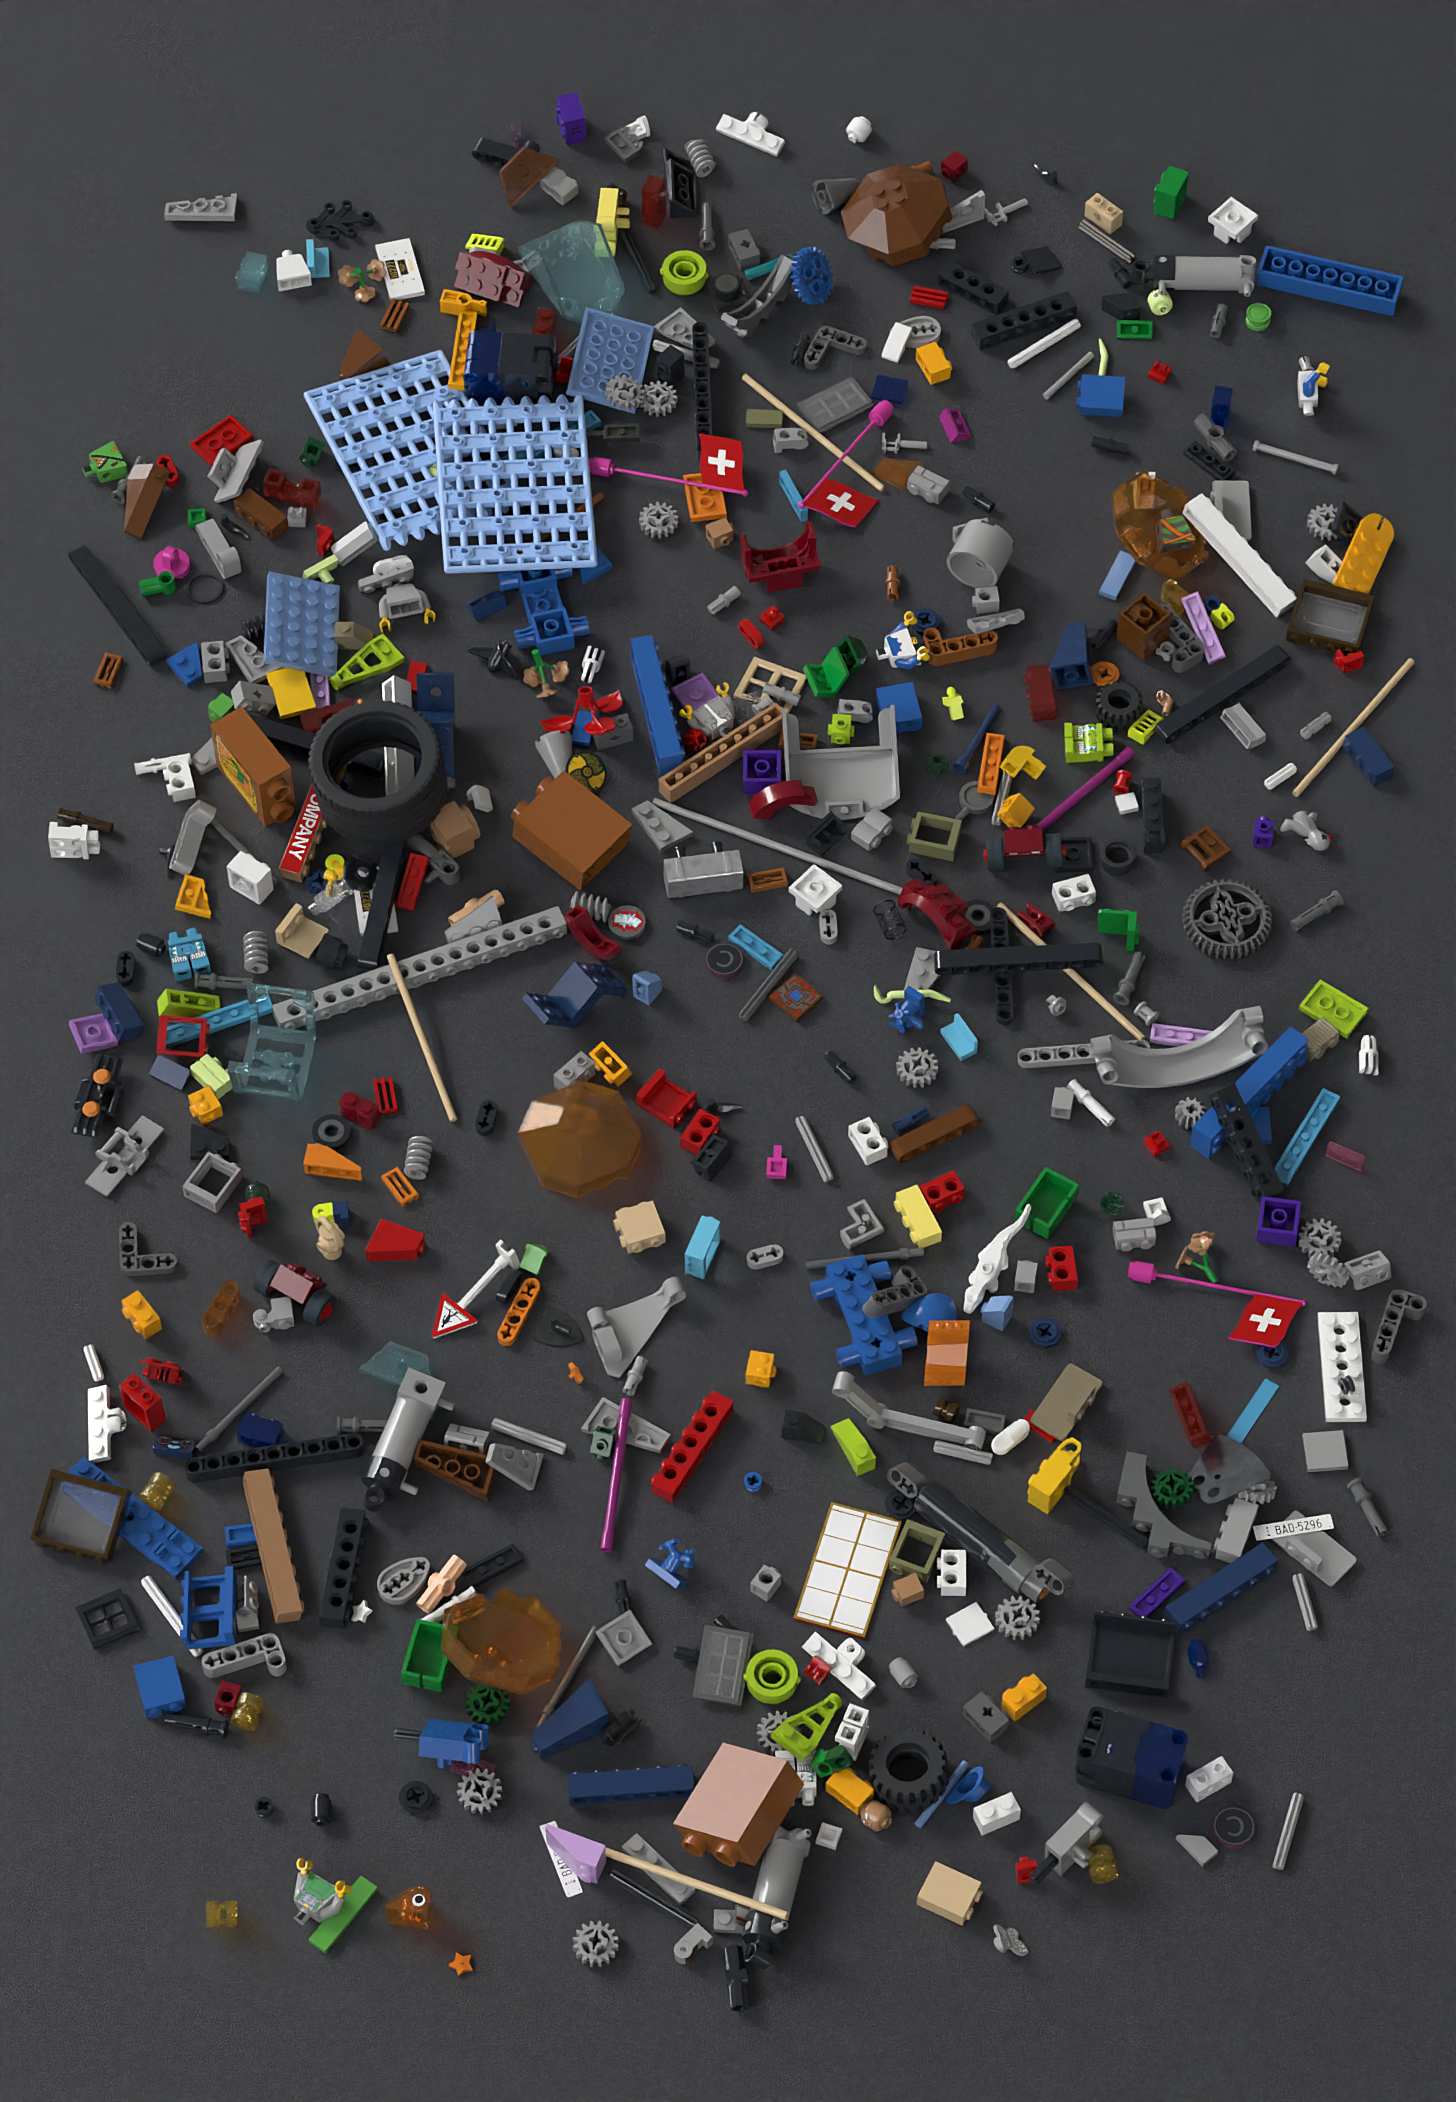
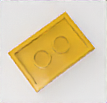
M285 668L266 673L281 720L317 710L304 671Z

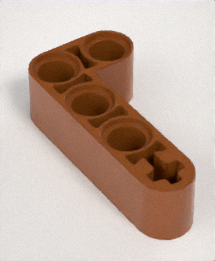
M928 628L923 633V647L929 650L927 653L930 656L928 662L932 666H941L991 655L997 651L998 635L991 630L943 641L939 631L935 628Z

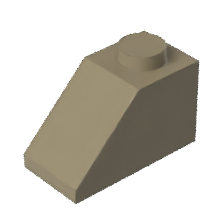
M335 622V644H338V650L361 649L369 641L373 640V632L355 622Z

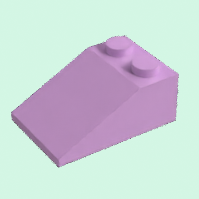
M546 1824L547 1845L582 1881L597 1884L606 1864L605 1845Z

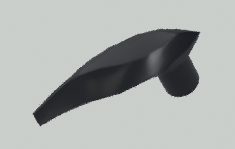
M1034 165L1037 173L1046 182L1058 184V173L1056 171L1049 173L1038 165Z
M221 514L220 523L225 529L241 534L246 538L249 537L242 527L228 519L227 514Z
M174 845L169 848L160 847L159 849L160 854L167 855V876L169 879L172 871L169 866L175 849Z
M709 1098L707 1100L708 1106L705 1110L720 1113L734 1109H743V1106L728 1102L716 1103L713 1098Z

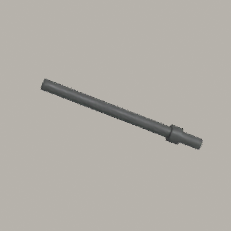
M215 817L210 824L239 852L242 851L245 854H250L255 860L259 861ZM271 873L273 885H276L279 880Z
M900 1248L899 1251L864 1255L866 1262L899 1258L900 1260H907L909 1257L924 1256L923 1248ZM855 1256L806 1262V1269L825 1268L828 1264Z
M278 1366L213 1430L210 1429L205 1434V1438L195 1446V1449L201 1453L210 1443H214L219 1438L218 1435L283 1373V1370Z
M592 1626L552 1699L542 1710V1716L535 1727L536 1729L556 1711L555 1708L597 1636L595 1633L599 1630L597 1627Z

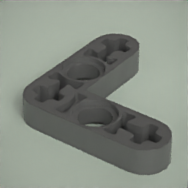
M822 326L804 355V366L808 369L818 368L830 346L855 355H862L866 352V340L830 326ZM840 338H845L847 341L844 343H840L837 340ZM817 345H821L824 348L821 350H816L814 347Z
M132 1222L121 1224L119 1228L120 1267L124 1275L168 1274L176 1271L178 1268L177 1258L171 1253L138 1255L136 1225ZM127 1229H131L130 1239H127ZM128 1245L134 1247V1250L129 1253L124 1252L123 1249ZM127 1259H131L132 1266L130 1269H127ZM152 1261L154 1266L152 1268H145L144 1263ZM167 1261H171L170 1266L166 1265Z

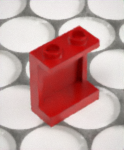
M659 1068L636 1094V1104L671 1128H674L677 1124L683 1122L689 1110L692 1111L696 1107L697 1093L692 1091L690 1094L666 1078V1072Z

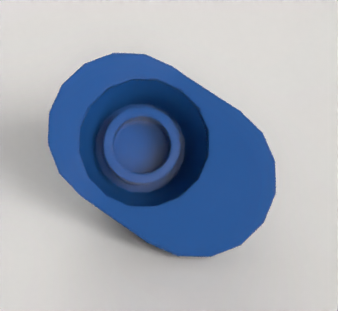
M975 1767L958 1780L946 1795L945 1802L947 1804H955L961 1800L976 1802L981 1799L991 1788L990 1783L983 1777L984 1769L982 1767Z

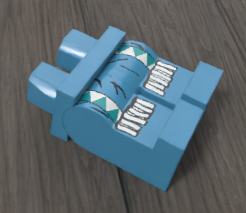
M196 928L186 930L187 936L180 938L179 932L169 933V940L167 942L175 982L192 978L189 959L194 978L196 972L211 974L202 936ZM200 968H205V969L202 970V971L196 970V969H200ZM186 971H187V973L184 974V975H179V974H178V973H182V972H186Z

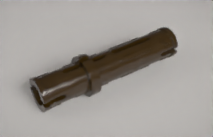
M60 808L57 814V819L70 822L72 825H88L90 829L111 835L114 828L113 823L83 815L79 811L73 812Z

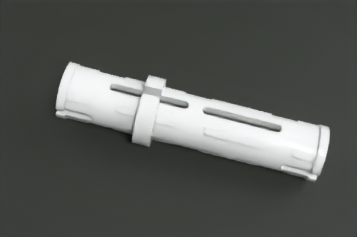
M190 753L157 760L152 758L151 761L134 763L136 775L148 772L157 773L158 770L166 769V761L187 757L188 764L191 765Z
M1076 1079L1068 1084L1067 1088L1074 1090V1095L1078 1098L1077 1101L1080 1104L1083 1103L1106 1127H1109L1115 1121V1118L1091 1096V1092L1089 1090L1086 1091Z
M471 1586L460 1595L451 1597L452 1600L421 1620L439 1623L457 1610L461 1611L464 1609L463 1606L477 1599L478 1595L474 1593L476 1591Z

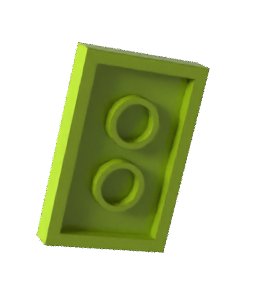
M1322 980L1318 981L1299 1005L1298 1009L1316 1021L1324 1017L1346 1039L1368 1013L1366 1006Z

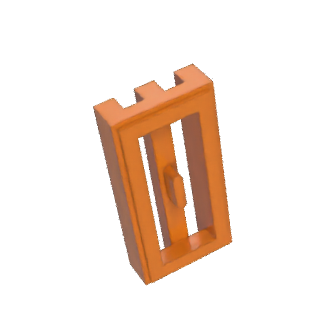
M398 1167L381 1176V1180L402 1207L406 1206L407 1202L411 1203L412 1199L419 1198L417 1191ZM393 1174H397V1176L400 1178L403 1184L410 1191V1195H408V1193L405 1191V1189L402 1187V1185L398 1182V1180L395 1178ZM388 1177L392 1180V1182L395 1184V1186L399 1189V1191H400V1192L402 1193V1195L405 1197L404 1199H403L402 1196L399 1194V1192L395 1189V1187L392 1185V1183L389 1181Z

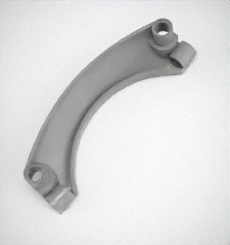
M1260 1006L1236 1010L1220 1027L1210 1034L1189 1044L1173 1048L1149 1049L1137 1047L1120 1040L1113 1034L1090 1039L1091 1050L1102 1082L1104 1084L1135 1088L1171 1087L1205 1080L1249 1062L1264 1054L1269 1047L1261 1025L1263 1023V1013Z

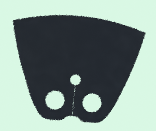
M1217 1434L1204 1450L1188 1476H1192V1482L1197 1476L1205 1477L1203 1484L1194 1485V1492H1199L1201 1499L1211 1504L1231 1497L1269 1477L1271 1474L1264 1463L1250 1449L1229 1437ZM1220 1474V1479L1215 1480V1475ZM1217 1487L1220 1489L1217 1496H1208V1491L1211 1488Z

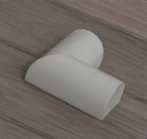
M865 1199L847 1207L855 1223L840 1230V1236L848 1249L884 1232L883 1226Z

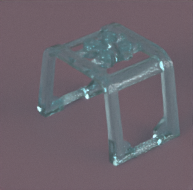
M249 983L247 996L250 1035L243 1063L229 1061L227 1069L234 1093L244 1094L246 1092L289 1098L291 1101L301 1102L316 1040L314 992ZM267 993L292 996L293 1003L305 1009L307 1031L260 1025L258 1001L267 999ZM258 1038L306 1045L303 1057L293 1056L290 1052L277 1053L270 1049L264 1052L255 1050ZM253 1058L261 1059L264 1061V1064L268 1065L261 1066L260 1068L251 1067ZM294 1064L301 1065L299 1074L295 1073L293 1069L285 1068H291ZM249 1075L257 1076L263 1082H267L270 1079L278 1080L279 1083L287 1085L289 1092L247 1086Z

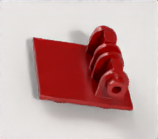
M146 1357V1361L140 1360V1362L148 1365L147 1368L143 1369V1376H146L147 1379L161 1381L163 1370H165L163 1382L167 1381L175 1385L178 1383L182 1384L183 1376L180 1374L181 1372L186 1373V1371L181 1369V1365L166 1361L164 1365L162 1361Z

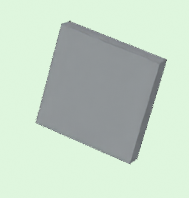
M1343 1430L1303 1433L1302 1438L1308 1472L1348 1469Z
M628 1610L595 1632L617 1667L652 1645V1642L631 1610Z

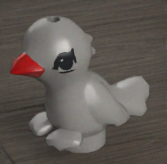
M1299 811L1294 814L1293 820L1286 819L1280 827L1282 832L1292 830L1298 835L1308 837L1305 841L1317 851L1326 850L1334 837L1333 835L1325 834L1317 828L1315 823L1317 813L1313 812L1308 815L1307 811Z

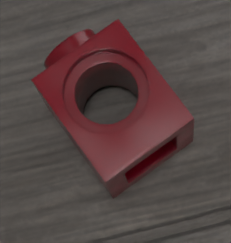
M956 150L941 162V174L952 182H955L968 171V159Z
M221 1681L214 1700L215 1710L219 1714L224 1716L236 1715L243 1696L242 1686ZM226 1698H232L230 1702L223 1701Z

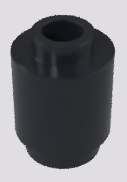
M141 933L137 939L136 947L140 951L158 957L164 953L166 944H164V939L149 933Z
M325 1793L315 1794L311 1800V1821L317 1826H326L332 1821V1801L329 1799V1795Z

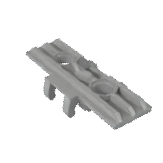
M143 1115L128 1132L117 1127L115 1134L101 1150H97L95 1153L103 1161L85 1181V1184L107 1197L127 1173L132 1176L149 1157V1147L164 1131V1128ZM122 1138L124 1141L123 1149L119 1154L112 1153L109 1155V1151ZM140 1139L142 1140V1143L139 1145L134 1140ZM110 1167L118 1168V1171L114 1174L107 1172Z

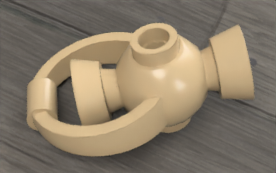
M320 1216L315 1220V1225L320 1235L316 1246L326 1259H338L342 1254L345 1235L336 1223L330 1222L324 1216Z

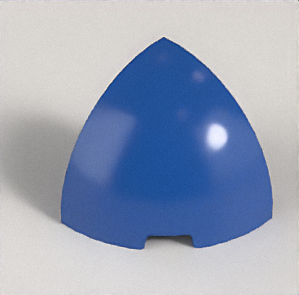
M932 1293L915 1300L905 1310L901 1319L928 1332L929 1321L956 1320L957 1314L954 1301L950 1296L942 1293Z

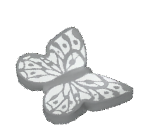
M998 1924L993 1926L997 1936L994 1938V1944L1000 1952L1004 1953L1011 1949L1019 1956L1028 1954V1949L1024 1943L1018 1940L1019 1933L1016 1929L1008 1928L1004 1930Z

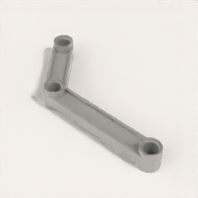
M848 1372L837 1373L832 1393L837 1397L846 1399L864 1415L870 1427L882 1429L886 1426L982 1450L986 1431L983 1428L971 1426L967 1429L889 1410L885 1404L876 1402L854 1382L855 1378L852 1374Z

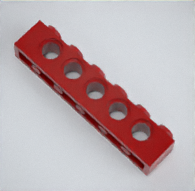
M712 1391L709 1396L704 1398L701 1405L702 1408L699 1412L696 1411L691 1419L692 1423L689 1427L686 1426L681 1434V1440L679 1443L675 1442L671 1449V1455L663 1460L661 1470L658 1474L655 1473L651 1479L652 1493L672 1504L734 1411V1401L715 1391ZM710 1413L716 1414L715 1416H708ZM698 1429H705L704 1432H699V1431H697V1430H698ZM694 1444L695 1447L690 1448L687 1445ZM678 1460H684L685 1462H684V1463H678L677 1461H678ZM669 1475L675 1476L673 1479L667 1478Z

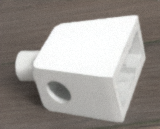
M285 250L282 253L283 257L277 258L278 290L284 291L312 285L311 274L302 255H293L291 250Z

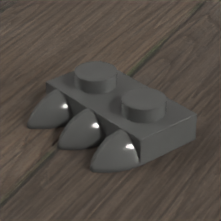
M621 127L605 137V142L624 163L638 156L644 143L643 141L634 142L637 137L636 134L627 135L630 127Z

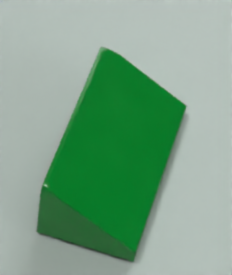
M1117 320V338L1152 339L1153 321Z

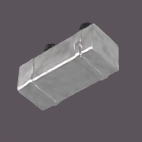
M716 841L711 844L712 853L686 857L685 847H675L673 849L675 858L664 859L663 875L667 897L683 898L684 896L743 889V868L739 850L724 852L722 842Z

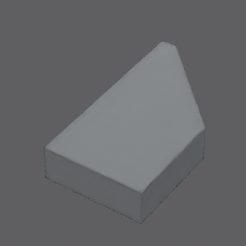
M1176 1836V1840L1202 1867L1218 1854V1850L1204 1836Z

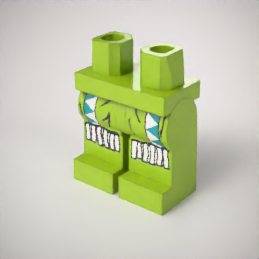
M1064 723L1066 763L1096 760L1099 762L1103 761V756H1113V743H1103V741H1112V728H1102V723H1096V725L1087 724L1085 726H1072V723Z

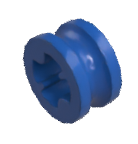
M757 1472L748 1473L744 1478L745 1488L751 1492L761 1489L763 1483L760 1474ZM756 1479L757 1483H754L753 1486H751L750 1481Z

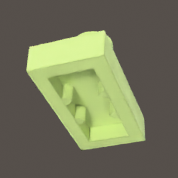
M333 554L304 570L303 578L315 580L320 577L322 582L332 584L334 578L329 571L337 567L338 558Z

